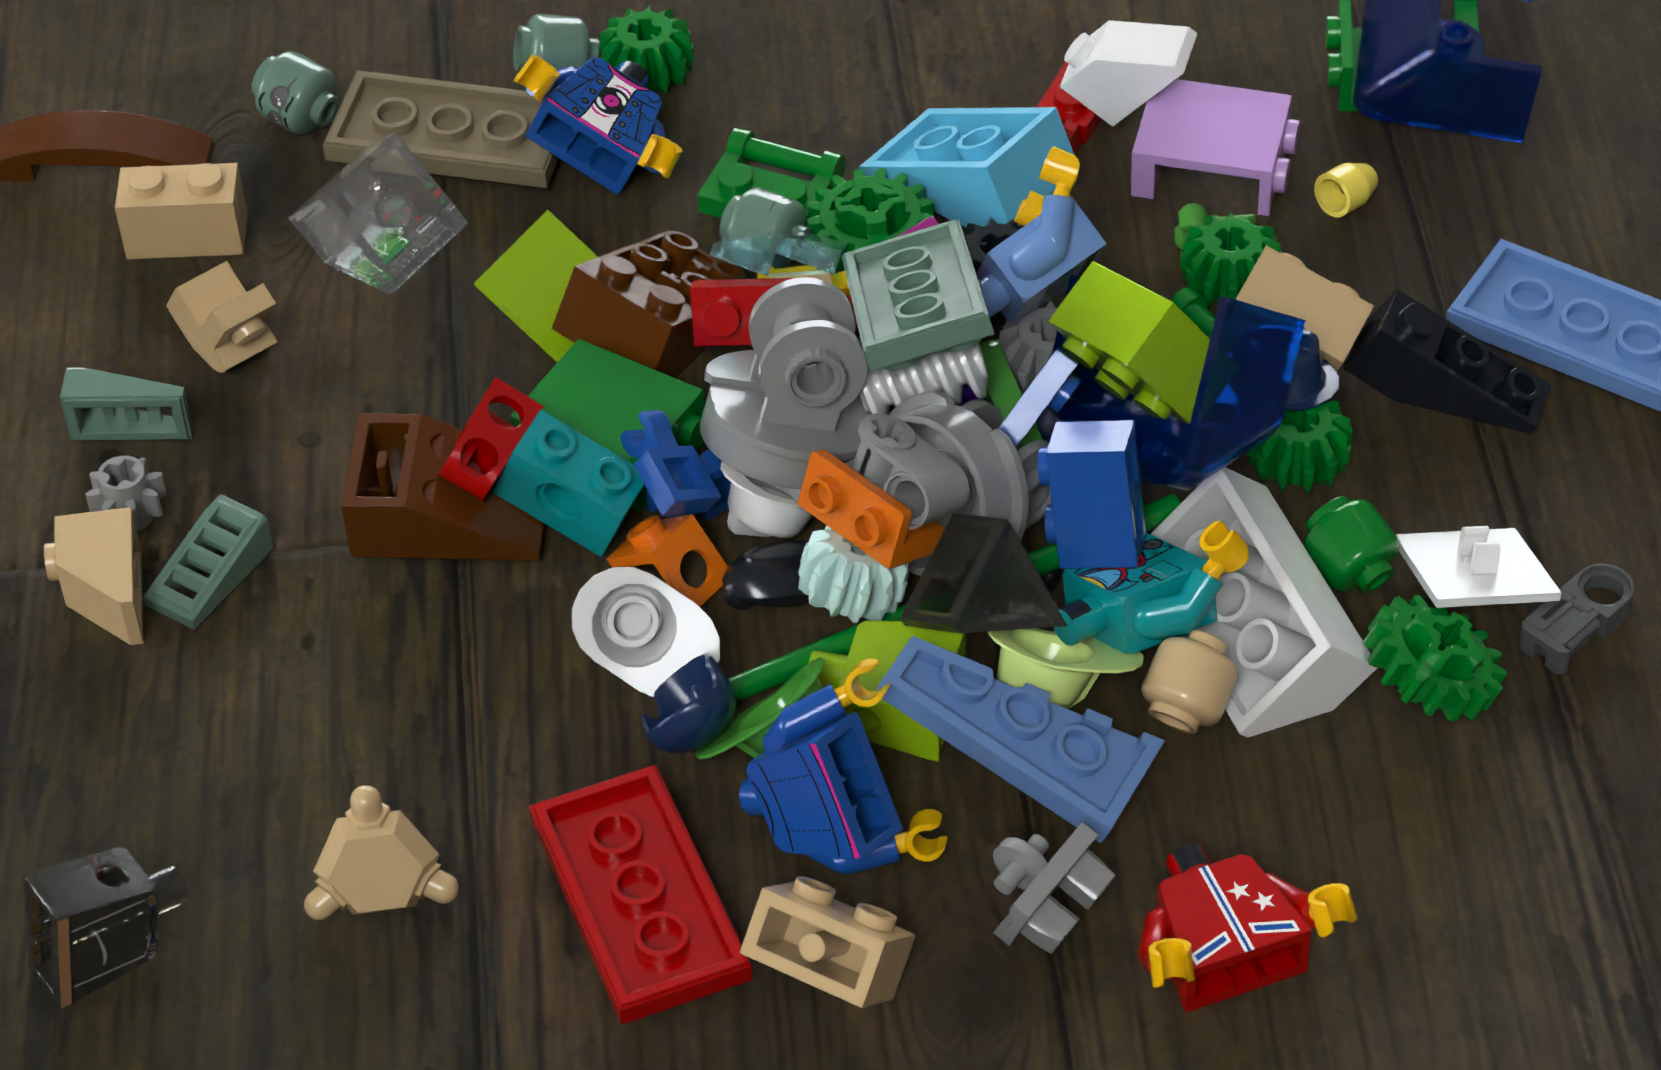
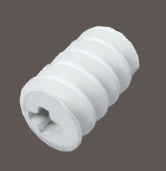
M980 343L963 351L939 352L926 356L915 364L900 370L891 371L881 368L870 372L868 367L866 382L860 392L865 411L871 414L889 415L891 405L896 407L914 395L934 390H940L950 395L954 405H960L962 403L964 384H968L977 398L986 397L988 373Z

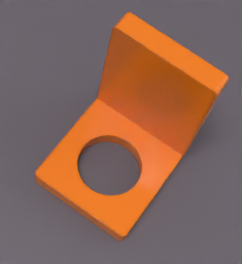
M693 514L660 519L658 515H653L644 519L628 532L627 540L606 558L611 567H633L654 564L669 586L695 602L699 607L724 585L722 579L728 568ZM689 551L699 553L707 566L706 579L698 588L687 585L680 572L681 560Z

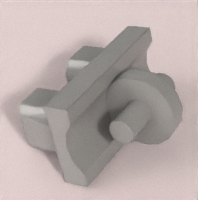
M1082 822L1048 863L1043 854L1048 850L1049 844L1041 835L1034 834L1027 842L1015 837H1007L1002 840L993 852L994 863L1000 871V874L994 880V885L998 891L1005 895L1011 894L1016 886L1025 891L1009 909L1010 913L996 928L994 934L1010 946L1021 933L1040 948L1053 954L1079 921V918L1054 899L1052 894L1060 887L1088 910L1115 877L1114 872L1089 850L1098 834Z

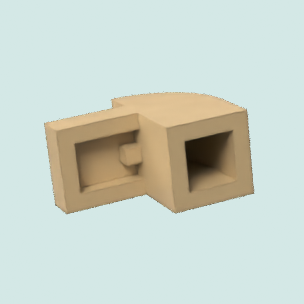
M227 261L176 287L166 305L192 348L217 372H225L278 342L265 322L276 305L268 289L262 283L246 292Z

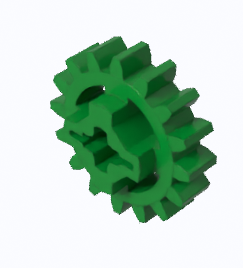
M860 168L854 169L853 179L849 181L835 175L832 177V190L818 187L815 190L816 202H808L807 227L812 230L811 244H816V256L819 259L833 256V268L838 271L844 268L842 260L844 253L895 238L921 221L934 216L933 199L925 198V187L922 184L908 187V178L904 173L896 176L893 180L887 179L885 168H878L874 177L865 176Z
M1414 595L1409 604L1397 596L1389 606L1383 605L1367 628L1370 632L1363 641V645L1373 651L1367 659L1369 665L1382 668L1386 672L1380 680L1384 686L1397 685L1399 687L1397 691L1401 694V701L1405 704L1409 702L1415 704L1419 701L1422 702L1423 710L1428 716H1432L1437 708L1442 709L1445 716L1451 722H1456L1462 713L1470 720H1474L1482 710L1487 711L1503 689L1501 682L1507 675L1505 669L1496 665L1502 657L1501 652L1484 645L1485 640L1489 636L1486 631H1472L1470 629L1472 624L1469 622V616L1464 613L1459 615L1455 612L1449 615L1447 607L1430 608L1420 595Z

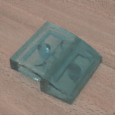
M759 230L722 236L713 244L710 255L768 276L774 270L779 255L834 274L840 265L847 244L803 232Z

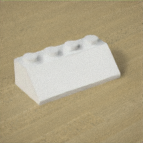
M1219 464L1151 535L1208 561L1209 556L1200 547L1199 540L1201 534L1211 523L1222 521L1230 531L1235 530L1248 546L1249 559L1246 564L1237 571L1223 572L1219 578L1224 584L1215 597L1218 620L1196 630L1213 635L1228 646L1224 655L1236 665L1239 672V680L1225 710L1239 734L1249 738L1333 711L1377 668L1369 665L1367 659L1371 653L1363 645L1360 635L1267 486ZM1190 633L1182 636L1188 638Z

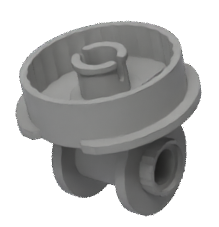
M809 277L783 281L767 290L758 299L751 311L748 326L754 350L727 353L713 359L706 365L704 380L711 385L700 420L702 439L712 453L721 461L751 478L791 489L802 488L809 458L814 451L825 449L845 464L849 460L854 459L861 442L858 434L861 420L870 414V412L865 411L860 397V392L866 382L868 365L862 344L854 335L855 317L851 304L845 294L833 284Z
M940 390L923 392L904 400L889 415L907 423L917 435L948 458L955 460L963 468L968 478L970 489L968 501L963 509L936 520L937 523L947 529L941 551L909 562V572L929 578L952 575L961 580L1004 564L1016 551L1024 531L1032 524L1034 525L1045 516L1047 505H1052L1050 486H1041L1038 477L1040 447H1048L1049 442L1046 440H1036L1018 449L1011 438L999 428L1002 424V415L999 409L983 399L969 401L960 407L954 405L950 395Z

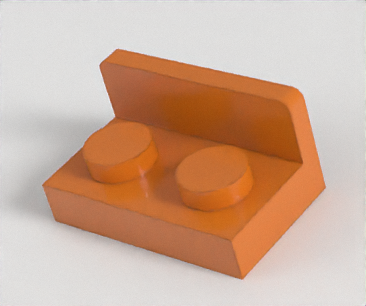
M825 449L811 453L797 502L800 507L887 569H892L941 551L947 531L946 528L934 521L917 529H908L912 518V512L908 507Z

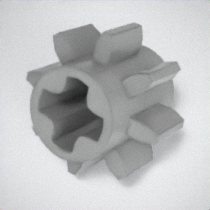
M132 456L113 457L104 462L98 472L92 471L89 474L93 489L86 492L85 495L90 512L131 507L137 531L147 527L154 517H161L163 515L160 499L167 495L161 472L149 473L146 458L137 459Z

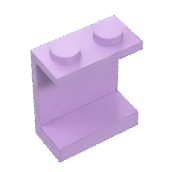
M1179 79L1174 80L1146 103L1132 150L1131 196L1154 199L1163 166L1260 180L1258 214L1269 216L1275 193H1286L1290 173V159L1284 158L1285 154L1295 155L1299 140L1300 120L1291 119L1292 95Z

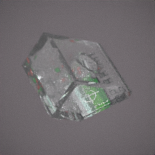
M396 132L360 152L288 217L326 264L389 295L396 292L469 224Z

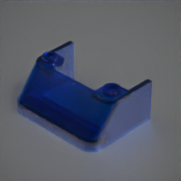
M1364 0L1353 90V103L1362 114L1381 121L1523 143L1542 66L1483 57L1484 40L1476 29L1463 21L1439 19L1441 0Z
M1070 275L1066 296L1080 279V276ZM1220 296L1190 424L1184 423L1171 415L1167 419L1152 417L1134 402L1133 399L1136 396L1131 393L1128 394L1125 400L1117 398L1094 380V377L1099 372L1095 366L1089 369L1080 363L1072 371L1075 376L1081 379L1077 388L1058 413L1049 406H1046L1035 423L1042 439L1050 442L1056 422L1134 420L1141 482L1179 490H1190L1269 439L1281 425L1285 415V405L1306 320ZM1058 330L1052 355L1066 341V338Z

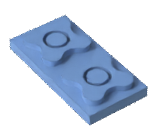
M1500 239L1447 310L1446 320L1481 341L1661 412V300Z

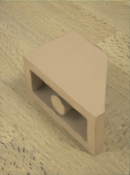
M131 507L54 516V543L44 544L45 567L49 581L59 580L66 606L129 645L144 644L142 550Z

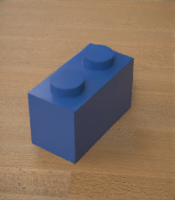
M1134 420L1056 422L1048 447H1040L1038 477L1041 486H1050L1052 505H1047L1045 511V534L1048 544H1057L1060 569L1137 568L1146 539V526Z

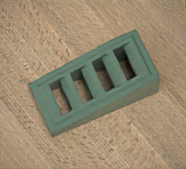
M66 368L60 400L71 440H168L193 438L194 429L184 387L89 368ZM137 407H147V411L138 410ZM160 407H171L173 416L161 414Z
M220 494L202 513L144 594L145 606L195 630L274 549L267 518L262 513ZM218 549L226 554L222 557L214 552ZM199 568L211 575L207 578L195 571ZM184 586L196 592L197 595L194 599H191L177 592V590Z

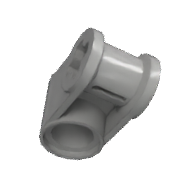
M879 413L868 414L862 418L858 429L861 439L855 458L849 460L846 465L859 474L862 472L864 474L862 475L911 510L912 518L908 529H917L964 508L969 498V482L963 468L955 460L945 456L917 435L907 423L899 418Z

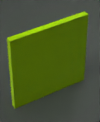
M547 210L474 285L548 355L558 362L574 344V342L552 329L575 266L595 259L598 256Z

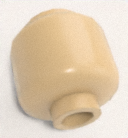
M1192 630L1188 638L1169 637L1163 640L1141 684L1142 694L1147 702L1150 703L1148 713L1161 723L1190 734H1195L1199 727H1210L1218 723L1239 680V672L1236 665L1224 655L1228 648L1227 644L1215 636L1199 630Z

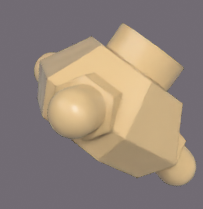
M362 785L352 792L350 797L351 808L345 812L346 817L336 818L313 870L319 877L315 881L318 886L306 896L304 909L310 918L324 920L338 909L342 912L348 909L351 914L358 915L416 907L419 899L425 901L426 897L437 903L447 904L457 897L459 884L454 876L439 869L441 864L436 861L440 854L400 810L391 811L390 807L382 802L377 789L369 785Z

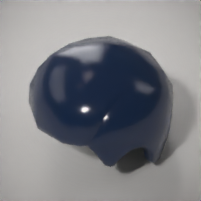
M702 654L679 668L659 685L654 692L659 716L657 719H651L647 714H643L641 721L649 741L659 750L673 754L700 749L720 737L735 714L737 705L735 689L728 676L711 654Z

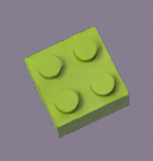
M1094 261L1091 262L1048 321L1066 338L1061 348L1068 355L1089 369L1095 366L1099 370L1094 377V380L1121 400H1125L1128 394L1131 393L1136 396L1133 400L1140 408L1161 422H1164L1171 415L1193 427L1237 367L1174 302Z

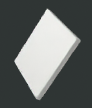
M1488 526L1462 527L1461 531L1396 534L1400 541V554L1436 608L1560 601L1561 591L1515 528L1489 529Z

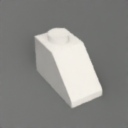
M1109 20L1090 36L1087 33H1082L1070 45L1064 57V61L1068 63L1060 88L1113 127L1184 74L1197 33L1187 26Z

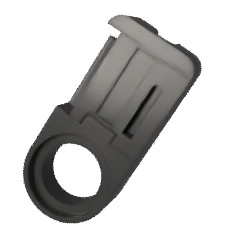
M1604 563L1593 564L1583 568L1559 589L1561 591L1560 601L1544 602L1522 621L1519 649L1531 658H1534L1538 653L1544 656V666L1555 674L1567 673L1571 656L1595 635L1606 639L1629 617L1634 594V583L1630 575L1623 569ZM1594 588H1605L1615 592L1620 600L1612 604H1600L1589 599L1585 593Z

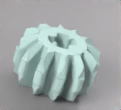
M826 525L824 530L812 531L809 542L804 546L798 571L800 577L798 589L809 596L810 605L825 607L830 611L831 617L837 615L847 616L853 623H857L860 617L870 621H881L885 613L896 612L898 604L902 602L907 588L909 562L892 569H887Z

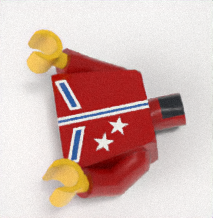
M1190 843L1174 850L1166 860V867L1172 877L1164 879L1158 885L1157 908L1152 909L1145 916L1138 960L1139 964L1151 974L1154 988L1163 987L1164 980L1174 979L1181 1005L1185 1013L1306 973L1308 971L1311 939L1310 928L1316 929L1320 937H1326L1333 933L1334 922L1349 921L1353 923L1358 918L1350 889L1347 885L1341 883L1328 884L1309 893L1271 872L1265 873L1250 856L1240 854L1212 864L1201 845Z

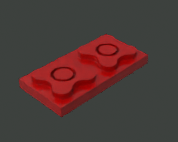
M656 764L529 805L531 822L621 1025L753 980L751 963L747 956L739 953L742 944Z

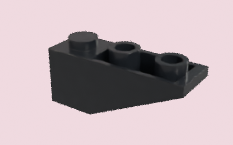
M1396 289L1365 322L1353 344L1344 367L1345 371L1395 402L1529 434L1537 428L1552 386L1399 289Z

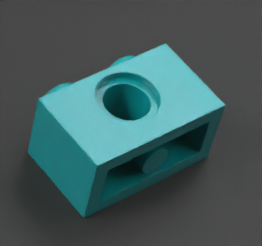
M540 409L513 450L493 493L602 557L628 516L645 484L632 463Z

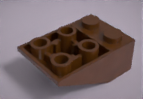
M668 230L575 266L552 329L574 343L581 339L661 373L676 377L708 347L694 346L690 295L692 282L696 280L749 278L746 277V272L737 264L726 260H718L698 248L697 241L689 235Z
M358 414L341 504L351 557L540 561L545 524L493 493L502 472L482 502L438 475L456 446L455 442L463 429L422 414Z

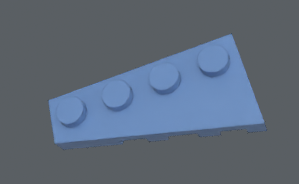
M915 636L910 638L875 690L877 691L884 685L891 683L888 692L882 698L884 701L1078 828L1083 822L1098 834L1095 840L1102 843L1113 828L1165 740L1144 731L1139 738L1112 728L1113 718L1087 708L1084 714L1081 715L1049 702L1050 692L1025 683L1023 687H1013L996 680L993 677L992 668Z

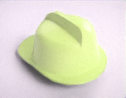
M1000 621L990 624L987 632L992 640L1001 646L996 680L1013 687H1023L1025 683L1043 689L1051 693L1049 702L1066 709L1085 699L1100 673L1129 672L1143 666L1144 655L1140 651L1134 654H1125L1092 637L1069 646L1060 640L1055 631H1046L1019 623Z

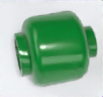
M1346 496L1337 497L1319 508L1306 522L1305 527L1309 532L1304 539V547L1325 581L1334 590L1347 592L1359 587L1363 594H1368L1380 588L1393 576L1395 570L1391 564L1399 553V538L1374 505L1367 500L1356 499L1350 501Z

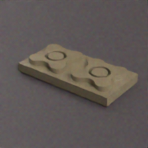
M359 70L356 71L323 144L326 161L540 188L548 187L559 159L525 137L542 105L541 102L530 96L527 91Z

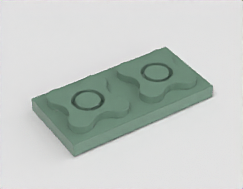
M954 219L852 250L842 255L862 347L870 372L881 368L891 371L904 369L915 364L920 359L935 353L967 350L977 345L982 338L994 335L959 220L956 221Z

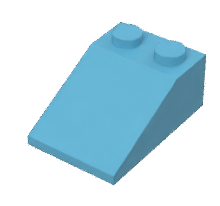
M1056 107L928 108L860 165L859 168L864 172L865 176L873 177L878 168H885L886 178L891 180L904 173L908 178V187L922 184L925 187V198L933 199L934 212L950 220H959L960 224L964 227H967L968 223L983 227L987 225L990 216L997 224H1006L1014 219L1021 202L1027 198L1031 190L1042 196L1053 195L1056 185L1039 178L1046 157L1052 147L1060 148L1071 154H1074Z

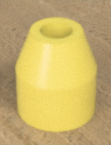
M1366 163L1340 164L1321 174L1316 179L1314 185L1316 200L1328 215L1336 218L1343 217L1366 204L1378 186V176L1373 167Z

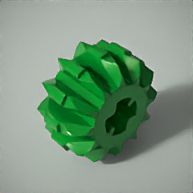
M650 5L642 12H635L627 8L624 18H609L607 29L600 33V41L598 42L599 58L615 68L625 61L639 64L647 73L648 83L646 88L651 91L656 90L666 95L669 85H684L687 72L693 70L692 62L695 60L694 44L691 41V31L688 29L686 20L675 19L672 9L656 13Z
M1231 210L1226 219L1219 220L1211 215H1206L1202 226L1189 227L1183 251L1180 252L1182 278L1186 280L1188 287H1194L1205 297L1208 307L1218 302L1227 303L1231 308L1266 245L1279 253H1283L1280 251L1281 243L1276 241L1273 227L1259 226L1255 215H1251L1244 220L1236 219Z
M1328 401L1316 408L1299 411L1268 407L1253 410L1252 416L1248 421L1246 437L1248 463L1256 466L1260 481L1277 479L1281 492L1290 485H1299L1308 494L1314 482L1331 487L1337 473L1345 472L1346 466L1350 461L1353 433L1350 426V418L1342 415L1339 401Z

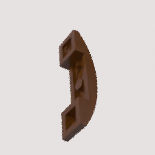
M103 110L52 112L17 120L0 127V181L35 182L39 165L141 167L210 163L214 144L212 137L194 129L140 114Z

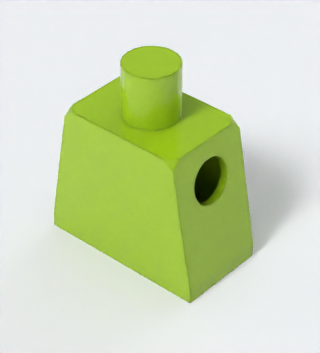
M866 620L857 626L848 656L813 650L809 663L819 657L823 658L826 662L818 679L824 687L831 684L836 689L845 684L849 673L859 662L868 658L878 659L880 662L875 668L859 675V681L863 688L868 691H875L912 636L966 658V625L958 623ZM883 699L870 707L858 706L855 703L844 707L847 714L858 712L870 742L939 762L945 740Z

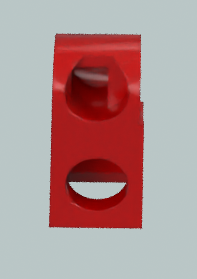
M495 377L457 438L456 446L438 475L482 502L506 466L513 450L540 409L542 410L544 406ZM503 403L512 407L520 418V425L515 427L490 412L489 405Z

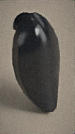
M809 541L774 542L756 546L741 554L729 564L722 579L724 584V600L729 606L738 610H746L748 606L754 604L769 607H796L809 604V596L798 589L800 561L804 546Z

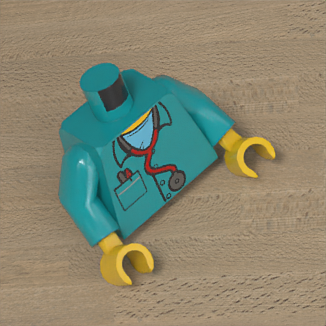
M1222 521L1211 523L1201 534L1199 540L1200 547L1209 556L1208 561L1146 532V539L1137 568L1064 569L1062 577L1066 605L1053 612V628L1060 640L1066 645L1073 646L1092 637L1124 654H1134L1160 644L1169 637L1187 635L1192 630L1204 627L1218 620L1215 597L1224 584L1219 578L1223 572L1237 571L1246 564L1249 559L1248 546L1235 530L1230 531Z

